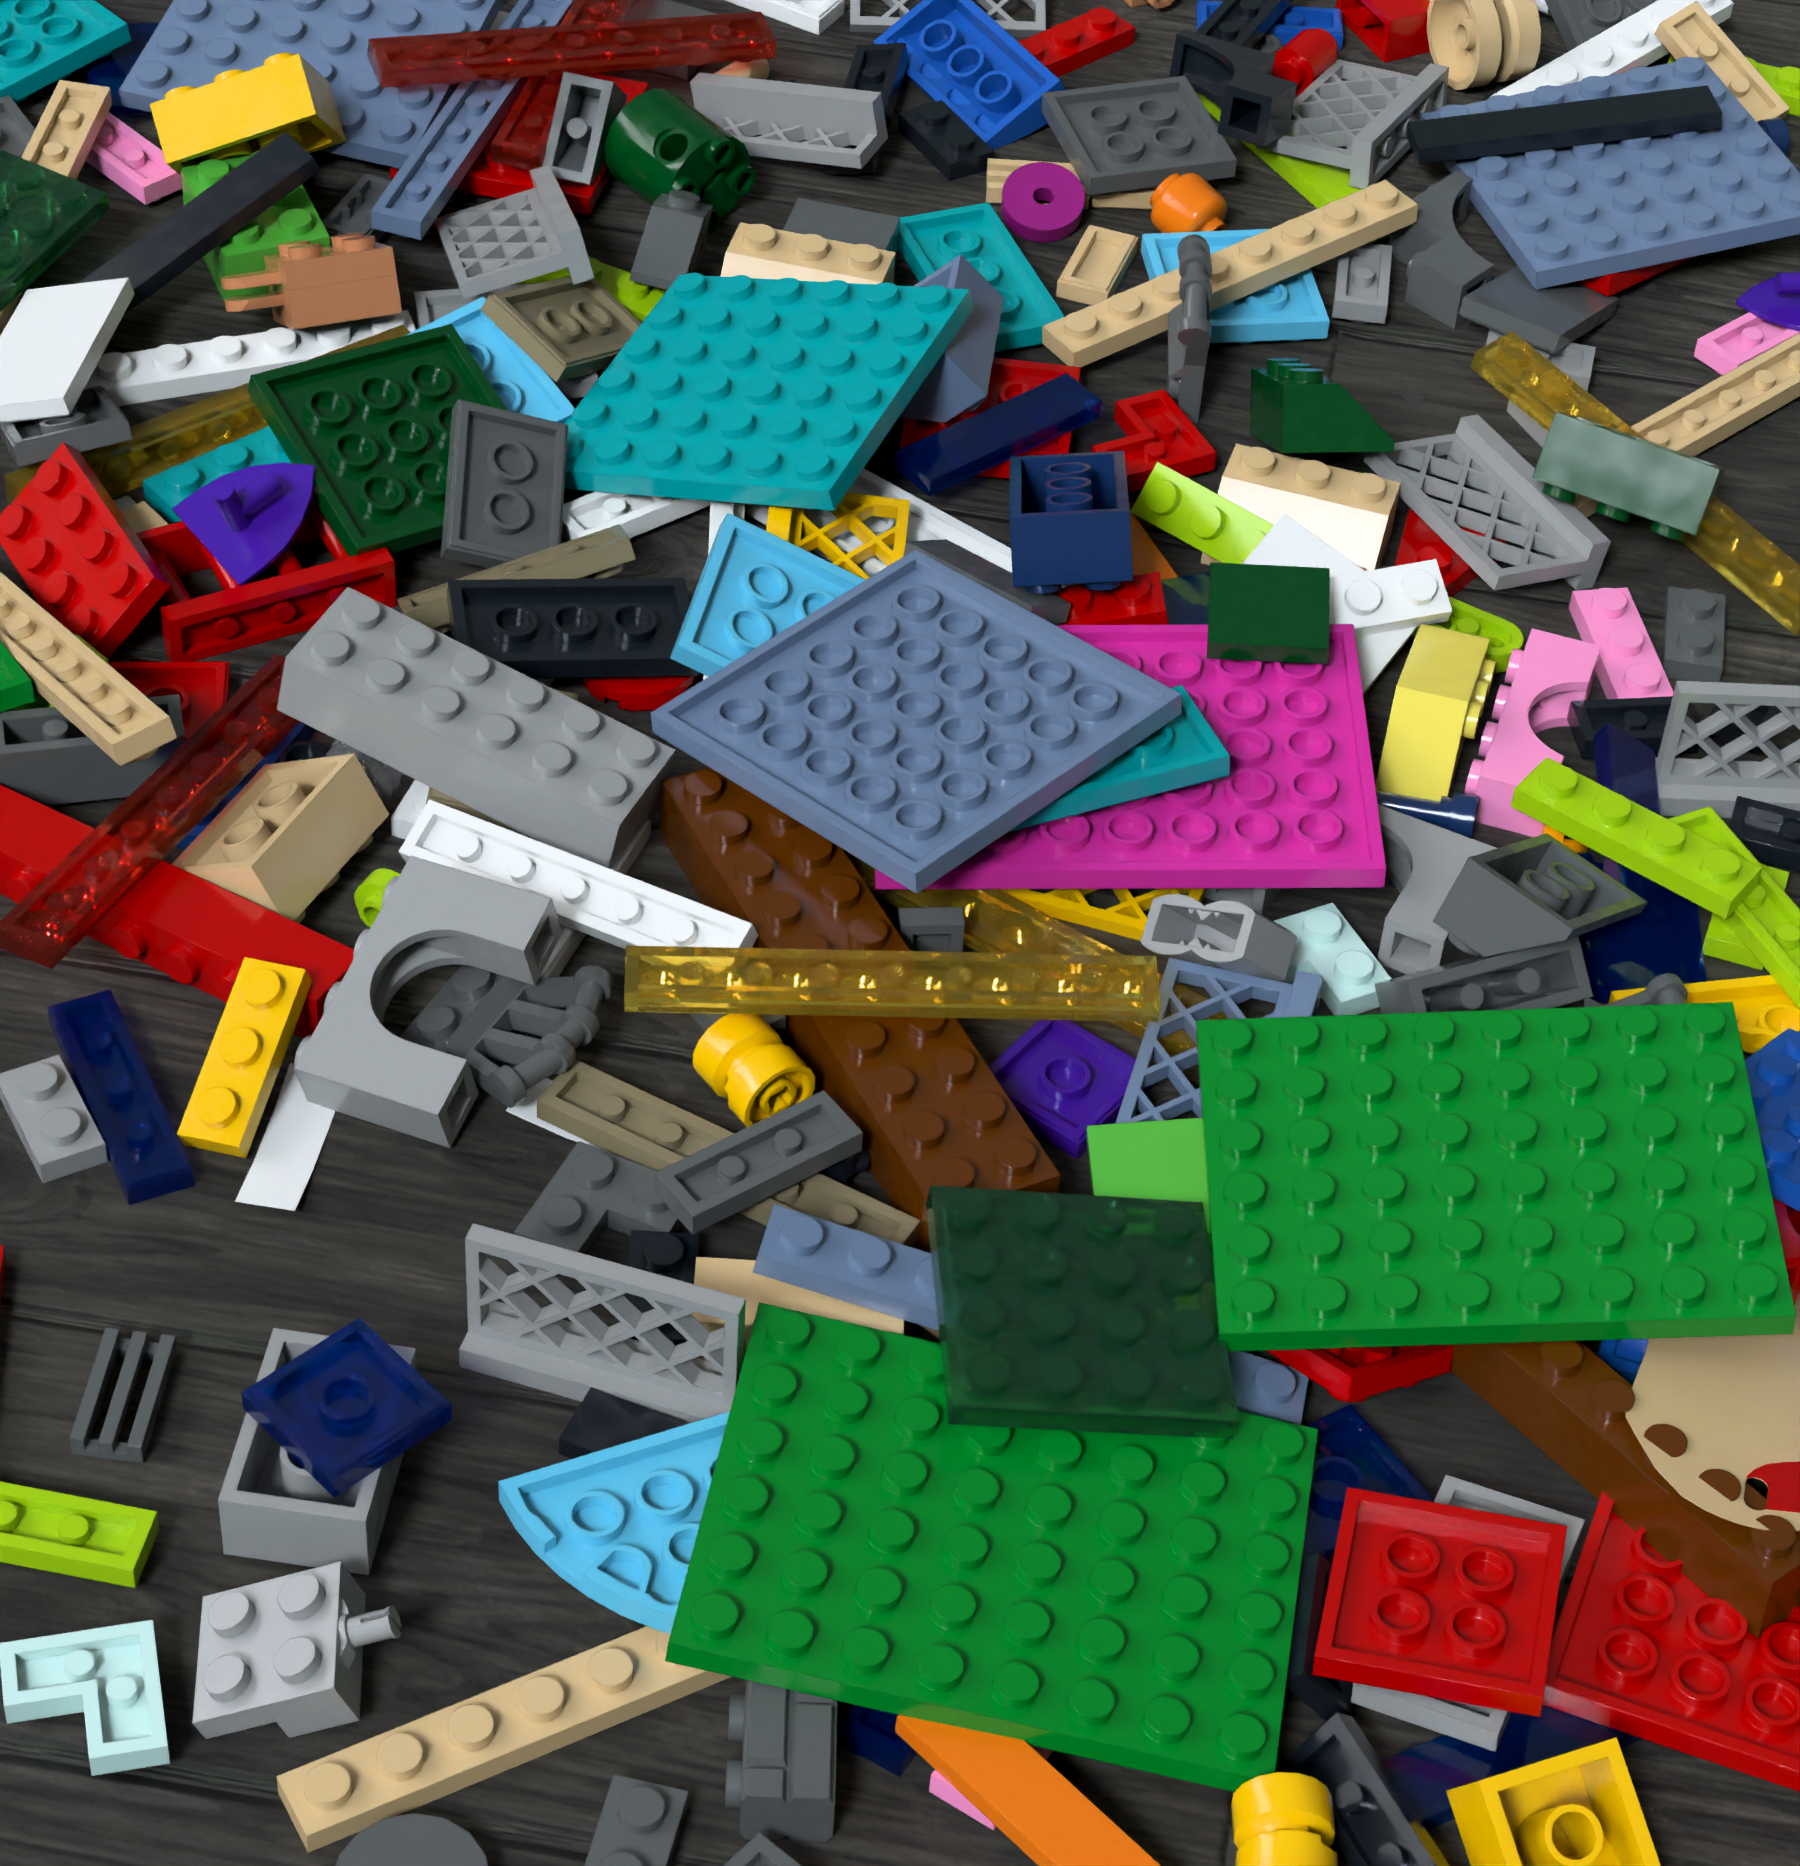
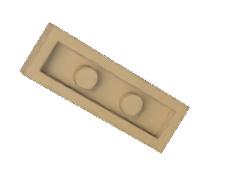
M1697 1L1659 23L1654 35L1676 60L1682 57H1702L1756 122L1778 117L1783 120L1785 119L1790 110L1788 105Z

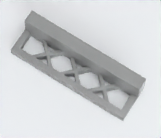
M701 72L690 81L695 109L744 143L749 156L862 169L888 139L881 92ZM849 145L857 146L855 149L843 148Z

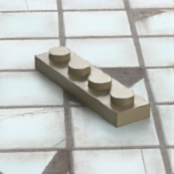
M618 524L455 580L579 579L588 575L590 579H600L621 572L624 568L623 563L635 560L636 558L629 536L621 525ZM448 582L397 599L402 614L442 634L450 631L451 625L447 603Z

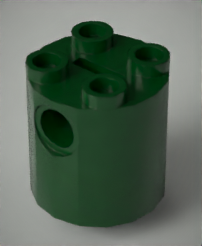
M651 89L633 98L621 109L611 124L604 144V161L610 174L649 204L653 205L661 193L669 194L671 190H682L698 195L700 203L713 205L708 234L713 233L719 227L722 218L733 209L741 196L751 191L756 182V171L750 167V156L745 144L669 89Z

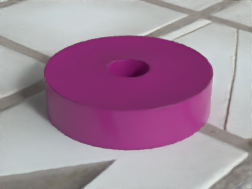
M1048 162L1026 164L1013 171L1006 179L1002 190L1001 214L1006 225L1015 234L1026 240L1041 243L1058 241L1069 236L1079 226L1085 203L1084 189L1079 179L1071 171L1060 165ZM1045 200L1048 201L1049 204L1043 205L1037 203L1036 201Z

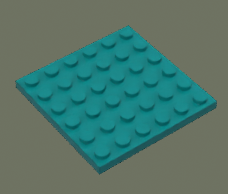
M700 273L679 274L574 409L573 416L564 422V424H568L564 489L834 511L973 311L974 305L970 289L945 288L941 285L927 287L896 286L888 282L857 284L846 283L842 280L828 282L798 281L790 277L759 279L750 278L746 275L720 277L703 276Z

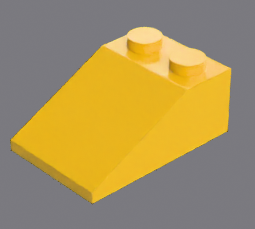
M1617 1737L1446 1791L1471 1866H1661Z

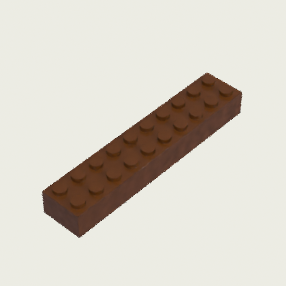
M710 767L661 781L660 836L705 906L753 924L758 937L742 964L744 970L754 983L786 1015L785 1035L798 1056L812 1070L815 1076V1083L820 1091L824 1090L863 1132L862 1148L870 1155L869 1169L892 1206L921 1220L919 1239L916 1241L919 1249L934 1255L941 1254L947 1259L958 1262L964 1260L968 1253L1009 1219L1034 1236L1046 1232V1225L1056 1217L1060 1173L843 849Z

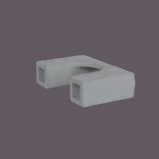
M1378 804L1386 863V877L1396 886L1400 895L1385 918L1377 960L1381 965L1407 975L1448 964L1457 947L1449 940L1448 936L1450 933L1434 923L1433 920L1468 857L1497 848ZM1206 888L1204 897L1215 902H1239L1264 915L1280 888Z
M410 855L399 877H393L387 884L382 898V908L370 929L363 930L359 935L354 947L353 961L341 982L334 983L330 988L324 1004V1014L312 1036H306L297 1049L294 1070L307 1101L451 1148L479 1094L467 1059L404 1040L392 1034L383 1026L388 1004L398 989L412 977L428 969L443 965H468L535 986L562 934L552 898Z

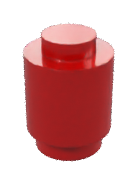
M1314 28L1301 31L1274 54L1275 60L1272 76L1296 82L1295 95H1300L1324 71L1336 63L1338 56L1336 40L1324 29Z

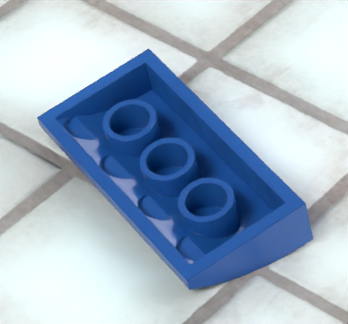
M922 0L873 41L874 44L906 43L909 61L905 75L933 102L942 100L991 149L1013 143L1048 124L1041 112L1042 93L1065 90L1059 78L972 0Z

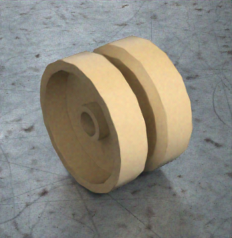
M1430 0L1427 9V35L1430 53L1434 64L1449 67L1448 85L1453 89L1462 90L1488 85L1491 81L1498 83L1520 79L1530 74L1535 68L1541 44V26L1535 0Z

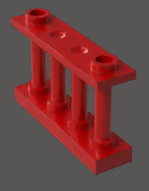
M313 498L302 527L288 548L273 562L279 576L247 583L239 586L182 521L136 533L171 585L162 595L167 606L161 607L164 648L170 662H195L308 631L347 587L390 608L397 606L395 561L387 548L383 547L349 557ZM322 539L335 561L303 569L290 547ZM211 568L224 590L191 599L178 576Z

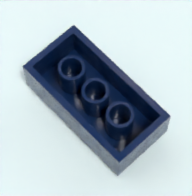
M1124 451L1010 457L1009 522L1013 587L1025 586L1027 592L1044 594L1060 590L1061 584L1085 583V587L1090 590H1111L1118 588L1121 585V581H1133L1130 507Z

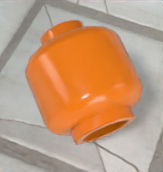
M1175 173L1170 175L1156 188L1151 196L1150 204L1153 207L1151 220L1161 233L1226 230L1227 226L1223 222L1227 212L1225 198L1196 173H1186L1184 175Z

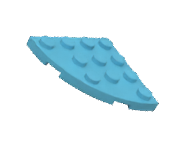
M730 1411L498 1481L499 1502L514 1528L534 1553L558 1576L588 1598L617 1614L655 1630L671 1634Z

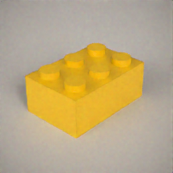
M279 53L264 60V65L246 72L240 69L225 71L218 74L214 78L213 83L198 88L192 86L178 87L168 91L164 96L165 99L150 104L165 162L180 175L181 167L197 165L205 160H225L251 155L261 150L285 131L308 153L346 141L330 83L300 54Z

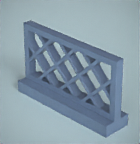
M1169 958L1115 1124L1170 1120L1190 1110H1193L1198 1118H1202L1200 1088L1195 1090L1182 1073L1183 1070L1198 1064L1196 1020L1206 1019L1222 1011L1228 1019H1247L1237 1005L1251 998L1276 1003L1274 1012L1262 1018L1318 1016L1323 976L1297 970L1293 984ZM1177 982L1205 988L1212 998L1186 1009L1174 993ZM1168 1011H1170L1172 1015L1167 1017ZM1184 1029L1196 1047L1170 1057L1159 1043V1039ZM1154 1059L1157 1064L1151 1066L1152 1060ZM1168 1078L1181 1096L1154 1107L1143 1092V1089ZM1137 1108H1138V1110L1141 1112V1114L1135 1116L1136 1110H1137Z

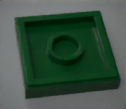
M1210 562L1206 658L1328 664L1330 568Z

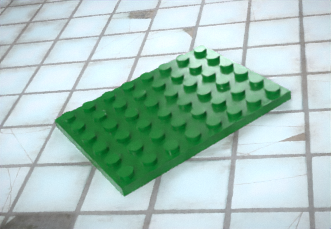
M1733 1002L1196 1020V1043L1219 1352L1793 1334L1796 1313Z
M759 1302L668 1641L665 1661L892 1714L1021 1739L1029 1745L1235 1792L1243 1783L1257 1776L1275 1773L1318 1429Z

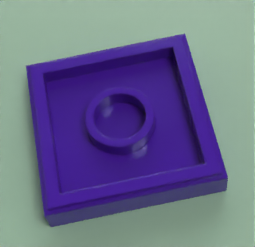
M1050 1009L988 1067L1031 1132L1078 1160L1088 1150L1086 1139L1088 1125L1116 1123L1136 1059ZM1154 1084L1145 1087L1143 1092L1146 1094Z

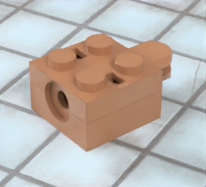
M363 232L331 236L332 246L321 247L320 243L311 244L310 240L278 244L279 254L264 256L266 270L221 277L223 290L246 289L266 285L269 287L267 292L225 299L226 312H241L272 307L274 321L294 330L402 313L393 247L375 241L374 235L364 236Z

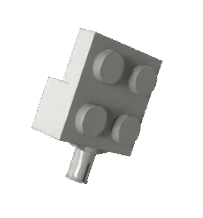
M341 1561L203 1596L193 1725L205 1739L277 1722L286 1735L291 1738L360 1721L363 1645L391 1638L396 1639L401 1636L399 1630L401 1622L394 1606H387L384 1609L365 1613L366 1594Z

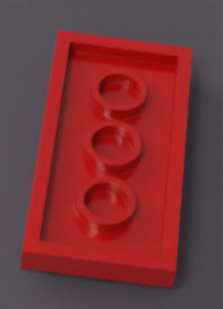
M64 442L39 467L32 480L0 515V544L39 605L74 635L78 634L107 659L110 658L171 586L81 452Z

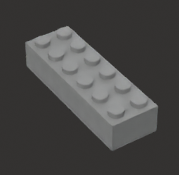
M350 587L344 590L285 657L277 704L278 711L462 802L536 841L612 869L661 802V781L668 779L675 749Z

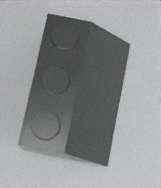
M1545 833L1468 857L1433 922L1450 933L1448 936L1449 940L1460 950L1470 955L1487 957L1574 938L1642 913L1648 902Z

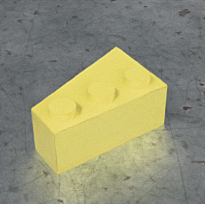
M1420 624L1396 685L1375 783L1377 791L1440 801L1441 796H1449L1465 737L1474 739L1479 718L1483 713L1486 697L1490 692L1496 667V661L1486 659L1490 639Z

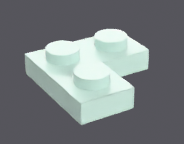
M1333 902L1274 920V922L1297 936L1287 976L1282 982L1293 983L1297 970L1322 975L1320 997L1335 1016L1357 1015L1380 1007L1374 984L1392 978Z
M153 1620L0 1643L3 1703L7 1724L84 1712L92 1776L170 1764Z

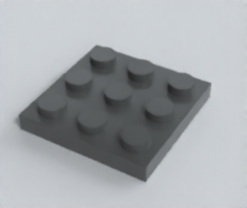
M1186 76L1042 93L1041 112L1088 195H1112L1120 191L1143 188L1156 189L1167 177L1175 173L1180 175L1196 173L1207 182H1211L1214 179L1235 177L1237 158L1222 134L1218 133L1216 124Z

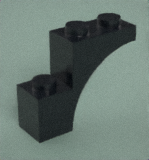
M1186 29L1176 34L1169 77L1186 76L1195 92L1210 99L1221 108L1218 127L1219 134L1265 147L1289 131L1297 83L1272 76L1275 55Z

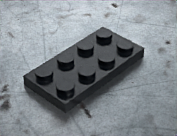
M685 578L448 580L447 603L452 639L530 678L698 676V671L670 658L690 606Z

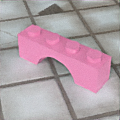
M1532 628L1524 651L1513 649L1504 681L1512 685L1511 687L1500 685L1491 719L1498 720L1499 722L1487 721L1478 756L1485 757V761L1473 759L1466 782L1465 793L1479 796L1475 822L1530 837L1541 835L1543 823L1511 807L1514 789L1546 757L1562 764L1564 756L1546 746L1535 734L1554 727L1569 726L1567 716L1571 701L1588 700L1601 648L1600 645Z

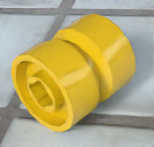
M750 1009L736 1010L717 1020L702 1035L693 1052V1067L698 1075L718 1096L728 1099L729 1109L746 1127L811 1097L815 1089V1076L812 1070L791 1047L783 1044L780 1036L758 1012Z
M1276 1772L1257 1776L1243 1783L1233 1793L1231 1802L1233 1838L1238 1848L1235 1866H1338L1337 1852L1329 1848L1333 1844L1335 1826L1332 1796L1325 1784L1314 1777L1300 1773Z

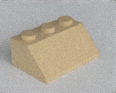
M740 222L725 252L720 277L746 275L750 278L759 279L790 277L798 281L828 282L842 280L846 283L879 284L885 282L894 284L896 252L877 249L869 244L845 243L825 239L817 234H799L773 229L765 224Z
M1236 444L1223 473L1218 494L1274 525L1285 513L1354 564L1367 568V571L1380 568L1391 539L1401 482L1384 479L1372 473H1359L1329 466L1317 460H1304L1274 453L1262 447ZM1202 552V564L1210 565V562L1222 563Z
M355 753L265 764L172 865L299 924L306 915L305 909L320 892L336 883L339 879L341 868L354 854L362 851L372 842V834L390 814Z

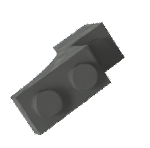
M1457 170L1438 183L1430 185L1424 192L1412 199L1418 204L1417 222L1390 233L1388 245L1392 246V257L1408 265L1406 270L1408 284L1404 302L1453 329L1468 321V319L1458 314L1463 297L1490 282L1494 269V264L1481 257L1469 247L1457 231V228L1466 220L1471 183L1473 182L1472 178Z

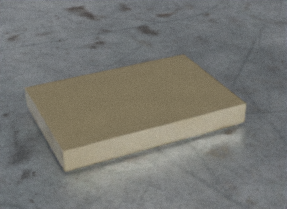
M570 276L491 294L481 308V311L556 383L605 370L641 325V322L598 281L591 279L574 285Z

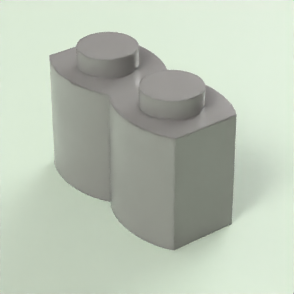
M1167 894L1152 900L1141 943L1147 949L1167 960L1174 958L1282 982L1287 976L1297 936L1285 927L1239 902L1217 901L1205 905L1187 895Z

